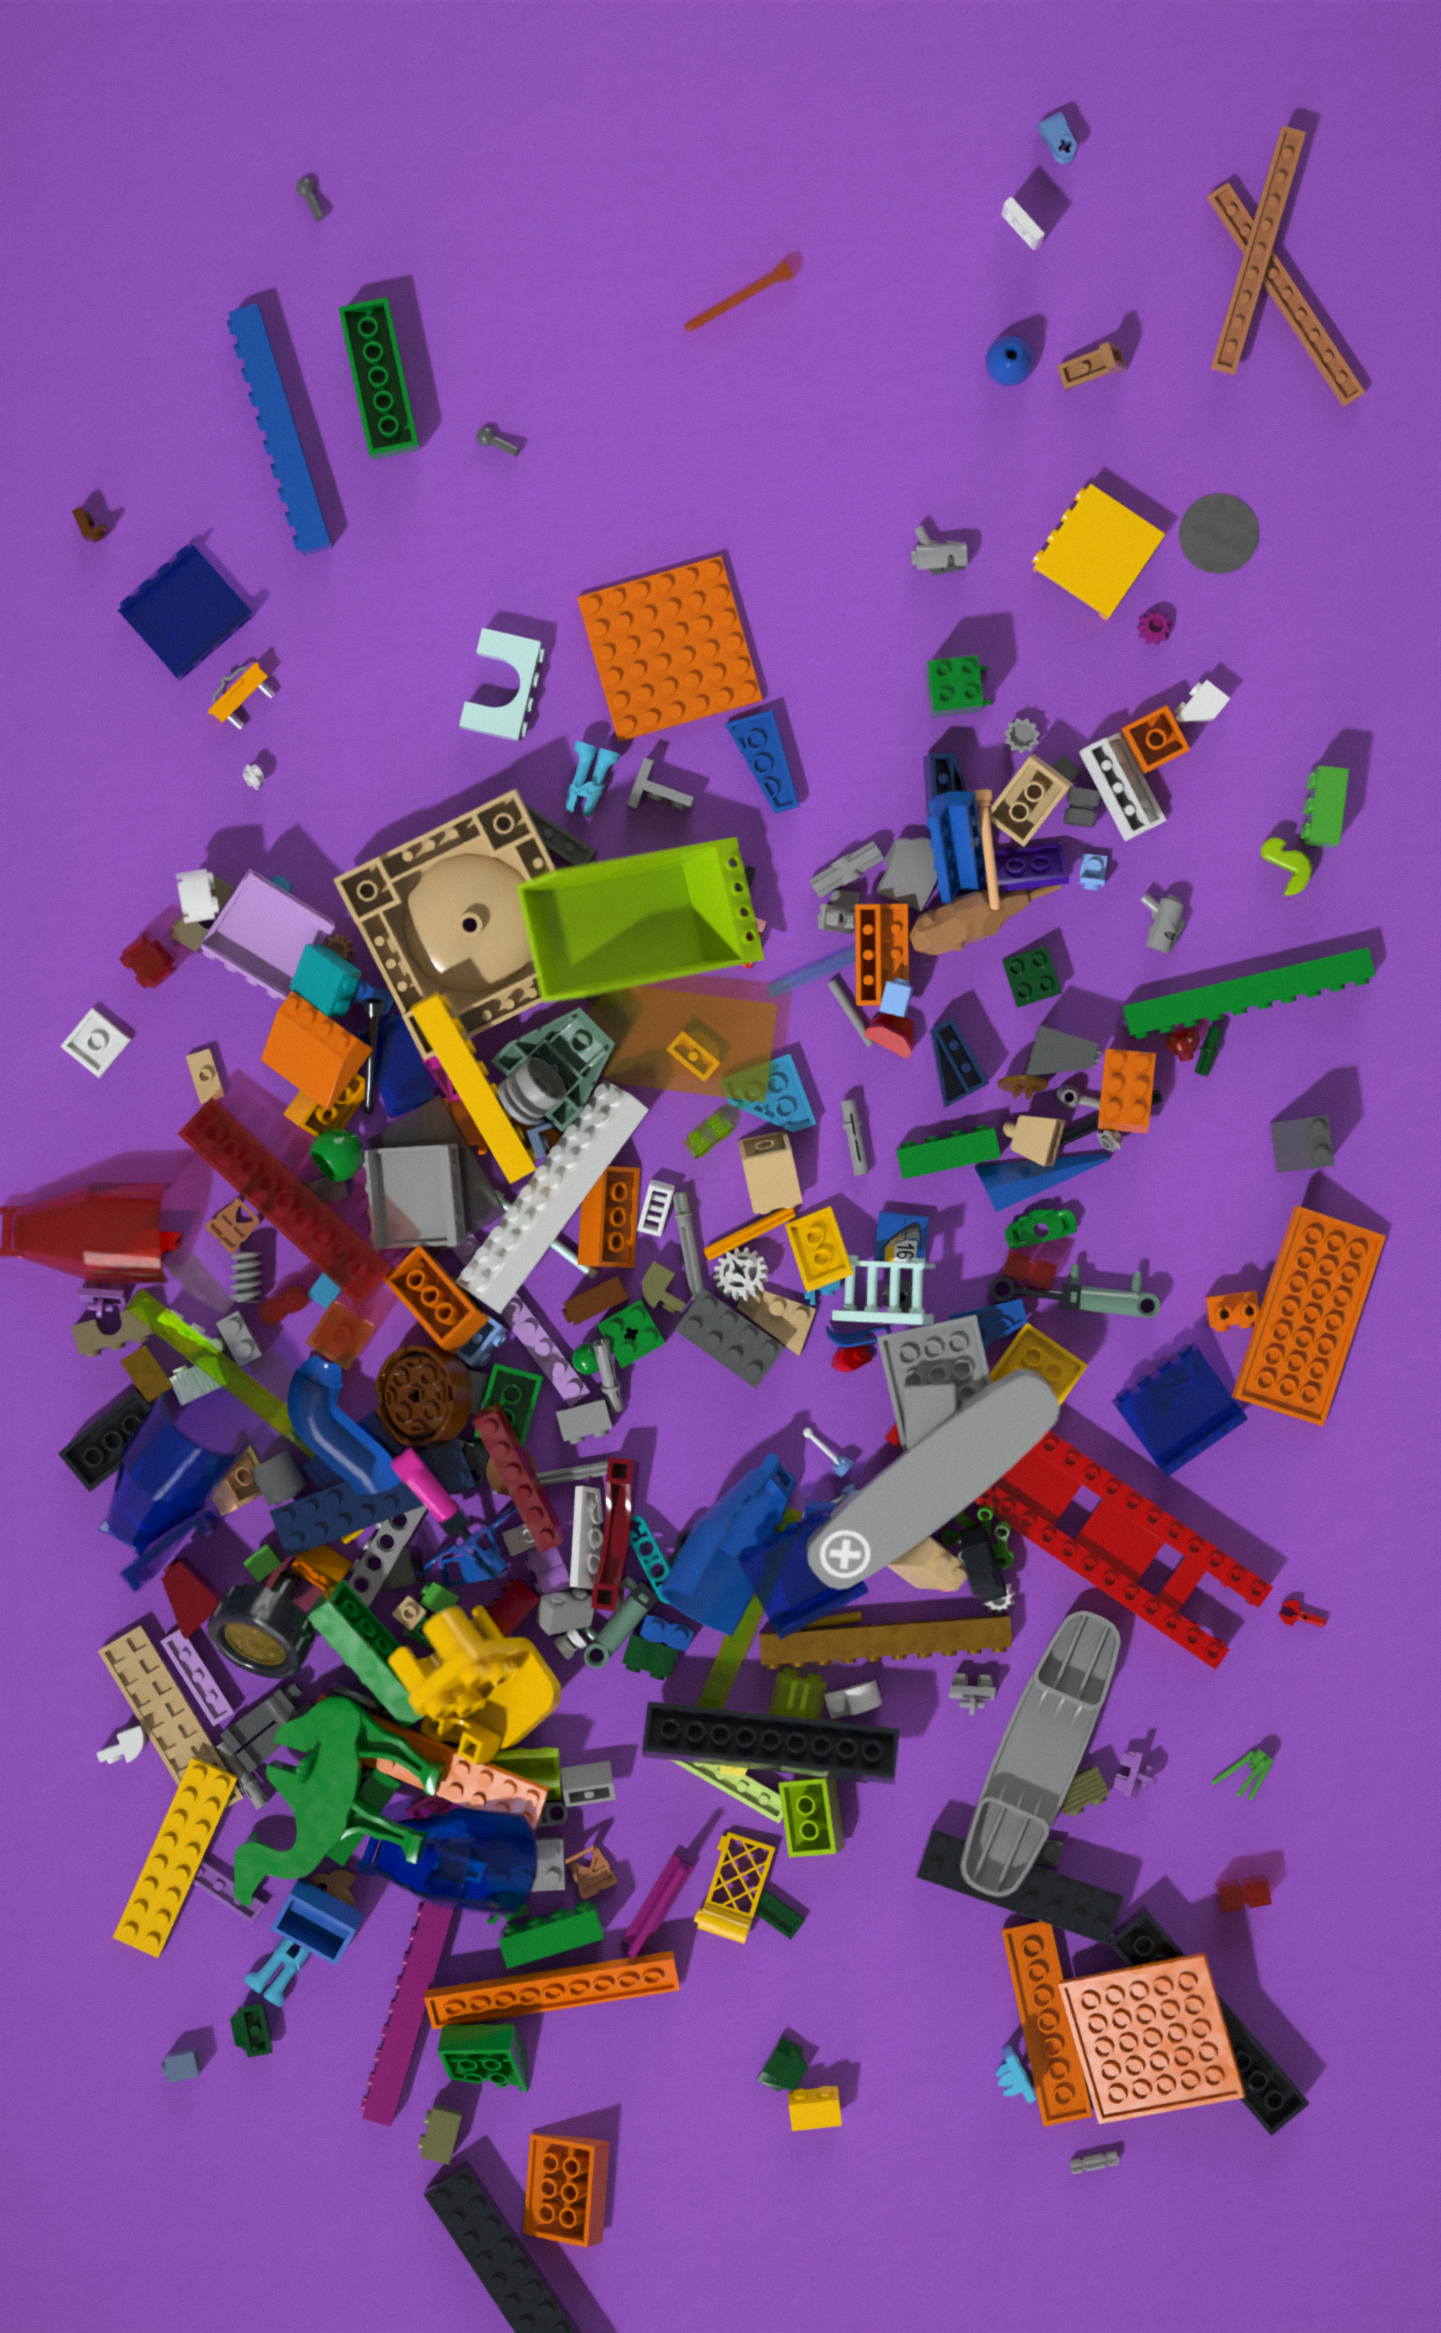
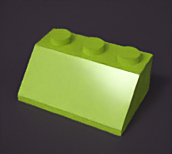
M806 1776L778 1783L789 1858L836 1854L845 1848L836 1779Z

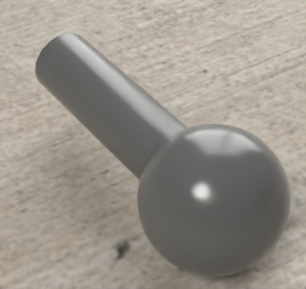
M303 177L298 180L296 191L301 197L306 199L317 222L322 221L325 216L314 194L316 185L312 179Z
M482 427L477 432L476 438L480 445L484 447L493 445L515 457L519 455L521 449L497 437L491 427Z

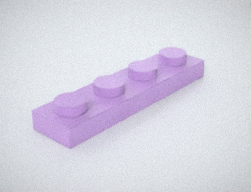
M180 1629L160 1641L213 1726L236 1712L189 1637L185 1639Z

